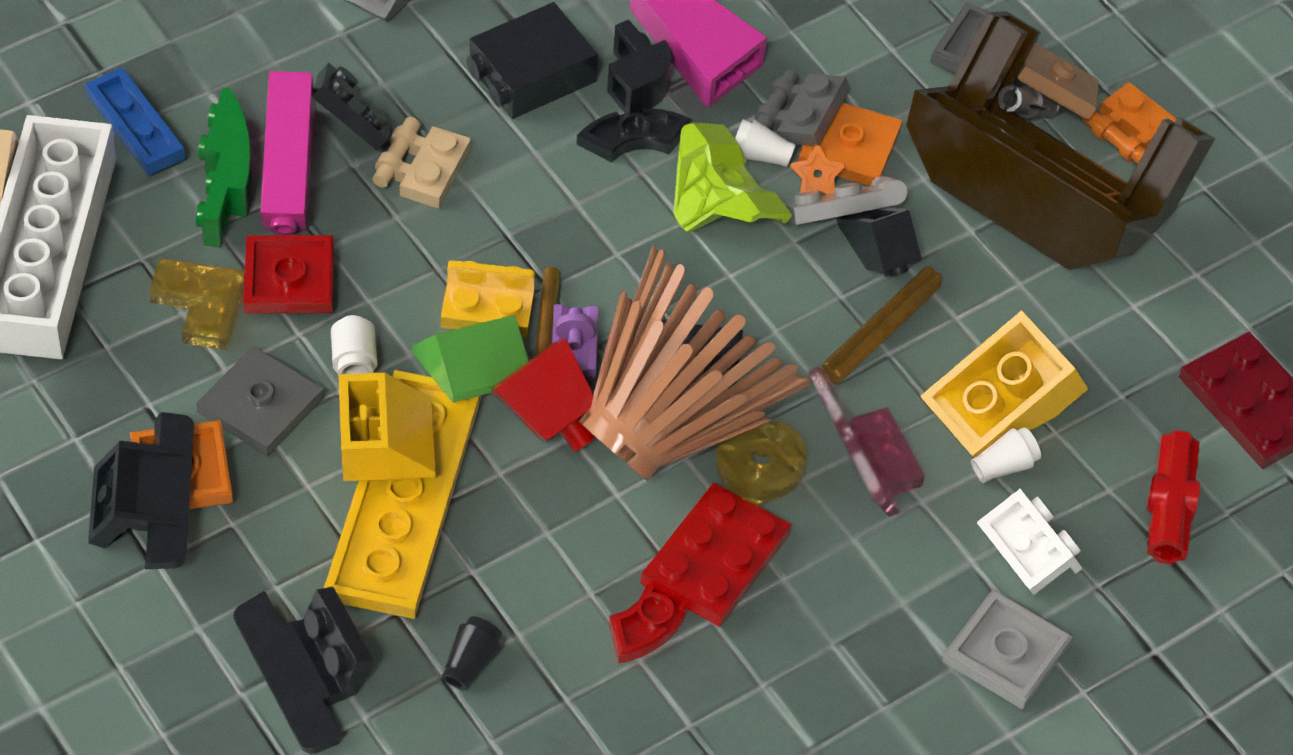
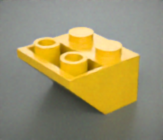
M385 372L338 374L343 481L435 477L431 397Z

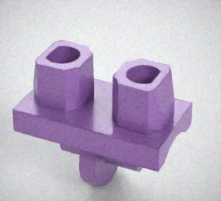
M554 304L552 344L558 339L565 338L585 379L586 377L596 378L598 306L568 308L562 304Z

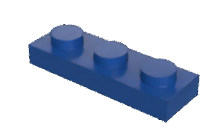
M122 67L85 83L86 94L108 124H112L114 132L148 176L185 159V151L182 144Z

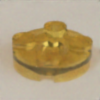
M776 420L775 425L767 423L719 443L715 458L716 471L720 480L729 490L755 505H761L766 500H776L788 495L802 482L805 472L806 447L802 438L793 428ZM757 453L761 458L768 455L770 457L768 464L754 463L752 454Z

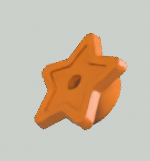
M815 145L808 160L793 162L790 164V168L801 178L799 193L819 191L827 195L835 193L834 178L845 168V164L839 161L828 160L821 146ZM817 169L822 172L819 178L814 176V171Z

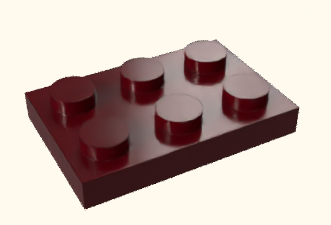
M1250 331L1181 368L1179 378L1262 470L1293 453V377Z

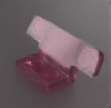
M816 366L808 371L809 376L873 500L877 502L888 516L899 514L900 511L892 496L922 487L925 476L888 407L851 418L829 376L819 366Z

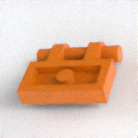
M1128 82L1101 102L1099 113L1095 110L1090 119L1082 117L1081 120L1091 127V133L1100 141L1107 140L1119 149L1118 154L1127 162L1134 161L1138 164L1163 119H1170L1175 122L1176 118Z

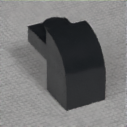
M629 19L615 25L613 53L618 60L609 64L607 92L625 114L642 112V108H654L662 102L669 89L670 47L665 40L651 45L647 35L644 32H639Z

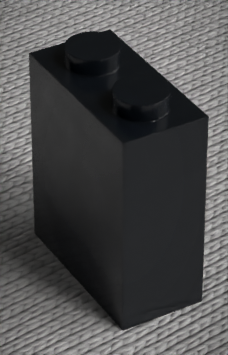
M555 2L470 38V57L467 58V65L471 75L476 80L480 79L488 88L494 104L498 107L502 106L512 119L597 82L598 53Z

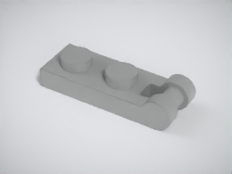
M878 176L868 187L860 188L859 183H847L835 186V193L820 196L819 191L801 192L794 195L795 201L784 204L792 214L788 222L798 225L901 204L907 197V187L900 180L888 176Z

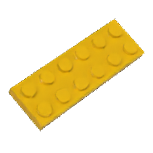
M394 370L392 377L431 397L435 477L358 481L324 588L333 586L343 605L415 619L482 395L452 403L432 377Z

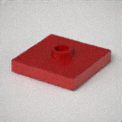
M246 235L244 313H332L333 235Z

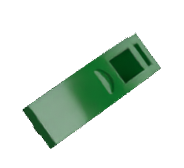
M224 87L222 88L218 104L212 103L208 115L209 134L202 135L199 143L198 157L199 160H205V190L208 196L206 202H199L196 212V226L202 227L204 245L221 248L230 215L247 217L252 193L251 155L246 120L231 88Z

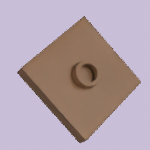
M1035 43L1018 74V80L1084 119H1090L1097 108L1099 79Z

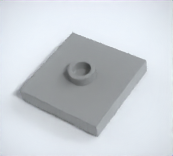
M992 589L945 651L942 662L1023 710L1066 652L1073 636Z

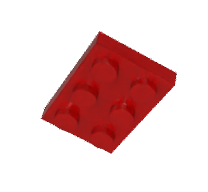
M713 482L644 569L640 584L645 587L646 584L654 586L653 591L667 595L678 605L681 602L685 603L688 607L687 610L721 627L789 537L792 524Z

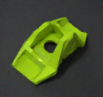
M693 122L681 129L673 212L675 220L687 232H693L722 216L747 222H754L759 218H769L787 223L792 217L791 212L775 192L761 188L745 168L747 161L739 143L725 125Z

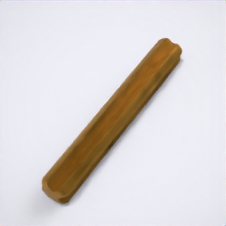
M932 267L923 268L823 362L822 375L834 384L840 383L941 287L942 275L939 272H935Z

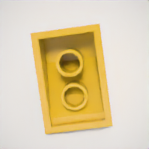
M1021 310L920 397L974 458L990 447L1011 428L1019 430L1026 427L1030 431L1055 418L1085 393L1088 387L1075 367Z

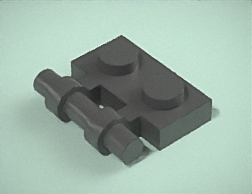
M786 69L783 75L773 82L769 90L770 98L767 103L760 105L755 114V120L770 130H777L779 136L791 143L807 146L819 145L850 89L847 79L843 76L808 74L803 85H797L798 73L794 70ZM784 104H791L788 111L782 110Z

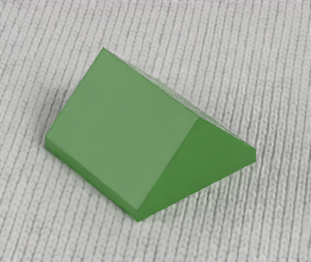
M515 315L438 333L412 346V354L452 403L492 393L490 391L491 388L528 362Z

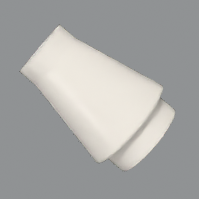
M742 119L735 137L747 160L778 164L786 168L796 145L785 140L755 119L752 123Z
M1026 427L1019 430L1011 428L980 455L972 458L971 465L978 479L985 483L994 478L1033 468L1034 462L1041 459V451L1036 439Z

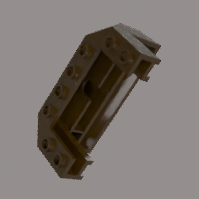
M1007 11L987 12L950 85L914 91L906 126L931 182L1068 270L1135 253L1174 213L1215 138L1181 117H1177L1175 122L1170 119H1163L1127 183L1017 113L1006 112L1007 109L1002 110L998 104L1000 91L1006 86L1013 85L1041 32Z

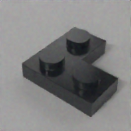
M328 62L317 76L312 98L378 151L389 137L390 126L386 124L388 122L387 117L375 106L369 104L366 107L358 100L360 88L357 86L358 80L352 73L341 66L336 69Z

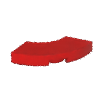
M646 584L640 599L626 611L609 617V627L618 664L641 658L665 644L682 625L688 613L686 604L681 602L678 605L667 595L653 591L654 586Z

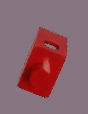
M565 338L555 341L490 389L493 395L541 441H547L560 432L573 452H576L595 438L579 422L582 418L581 416L591 408L593 393Z

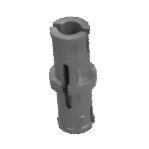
M1009 85L1002 88L998 96V104L1002 110L1007 109L1006 112L1009 113L1016 112L1026 119H1034L1039 116L1051 119L1057 116L1061 109L1059 103L1030 86L1019 88Z

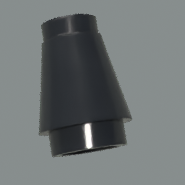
M471 616L467 623L460 624L442 674L443 680L457 689L466 690L469 684L473 682L501 649L499 641L503 636L502 632L492 623L476 616Z

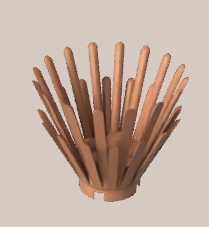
M654 244L634 299H628L625 290H621L591 408L579 420L586 429L613 453L628 463V466L646 481L661 466L675 462L773 421L765 417L766 413L761 410L812 384L810 382L811 379L802 378L801 375L794 374L798 370V366L794 364H788L766 377L782 365L781 359L772 358L732 385L775 350L774 343L765 342L722 375L755 345L756 340L750 335L743 337L704 373L705 367L744 327L746 320L742 315H735L697 355L726 318L725 312L718 309L711 315L689 344L682 345L713 299L714 293L711 288L705 287L692 304L697 295V287L694 284L688 285L664 325L662 320L686 272L682 264L677 265L674 270L672 263H668L652 295L666 258L664 250L660 249L658 251Z

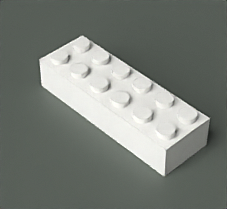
M32 115L26 116L0 205V353L63 359L117 158L112 124Z

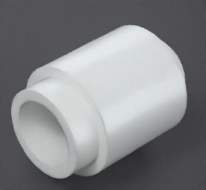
M356 315L346 316L334 323L331 327L333 369L338 374L373 373L377 367L376 336L373 323Z

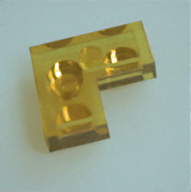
M159 258L149 290L150 303L189 308L182 330L183 344L226 350L244 290L245 271Z

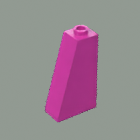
M630 0L629 9L655 43L663 40L668 43L671 50V63L700 101L708 108L764 65L767 37L715 0Z
M269 71L260 213L263 230H271L273 233L280 235H289L296 231H307L317 110L316 101L312 98L314 85L312 73Z

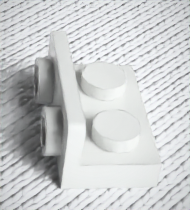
M1019 489L977 521V524L1034 595L1068 568H1071L1075 574L1083 568L1074 557L1081 550L1065 530L1056 534L1050 527L1048 522L1054 517L1038 496L1030 501L1022 490Z

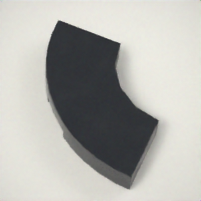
M642 108V112L621 115L618 112H613L598 118L583 128L577 134L576 145L611 163L622 154L638 149L657 150L670 154L680 142L681 129L685 125L692 123V119L672 111L654 108Z

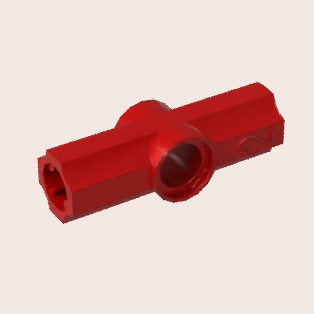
M1175 430L1170 434H1162L1159 442L1156 473L1152 477L1147 502V512L1151 513L1146 545L1147 554L1154 557L1156 562L1170 565L1177 561L1186 560L1189 549L1191 521L1195 517L1200 493V481H1196L1200 441L1194 439L1191 433Z

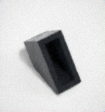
M884 207L836 218L838 227L867 270L883 272V275L886 277L894 276L908 271L909 263L922 259L908 209Z

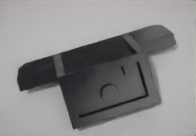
M161 412L155 418L153 445L119 441L94 466L88 536L89 544L105 549L119 534H124L129 527L138 531H147L145 570L176 569L186 562L194 422L189 416Z
M334 587L316 589L304 619L289 622L284 626L265 591L239 605L233 614L236 626L301 749L308 754H316L338 745L342 734L327 707L357 695L373 658Z

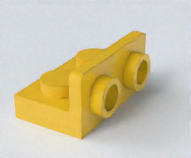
M450 260L447 267V286L441 312V328L458 329L515 315L521 337L528 338L535 295V271L517 266L505 267L480 264L474 261Z

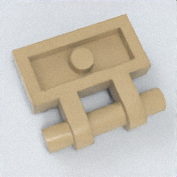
M407 117L403 124L397 126L390 137L391 146L388 151L383 152L379 156L375 164L377 171L372 181L381 188H386L390 180L401 182L400 197L439 209L471 150V138L434 126L431 127L425 138L417 135L421 126L420 122L414 117ZM405 153L415 156L412 164L402 162Z

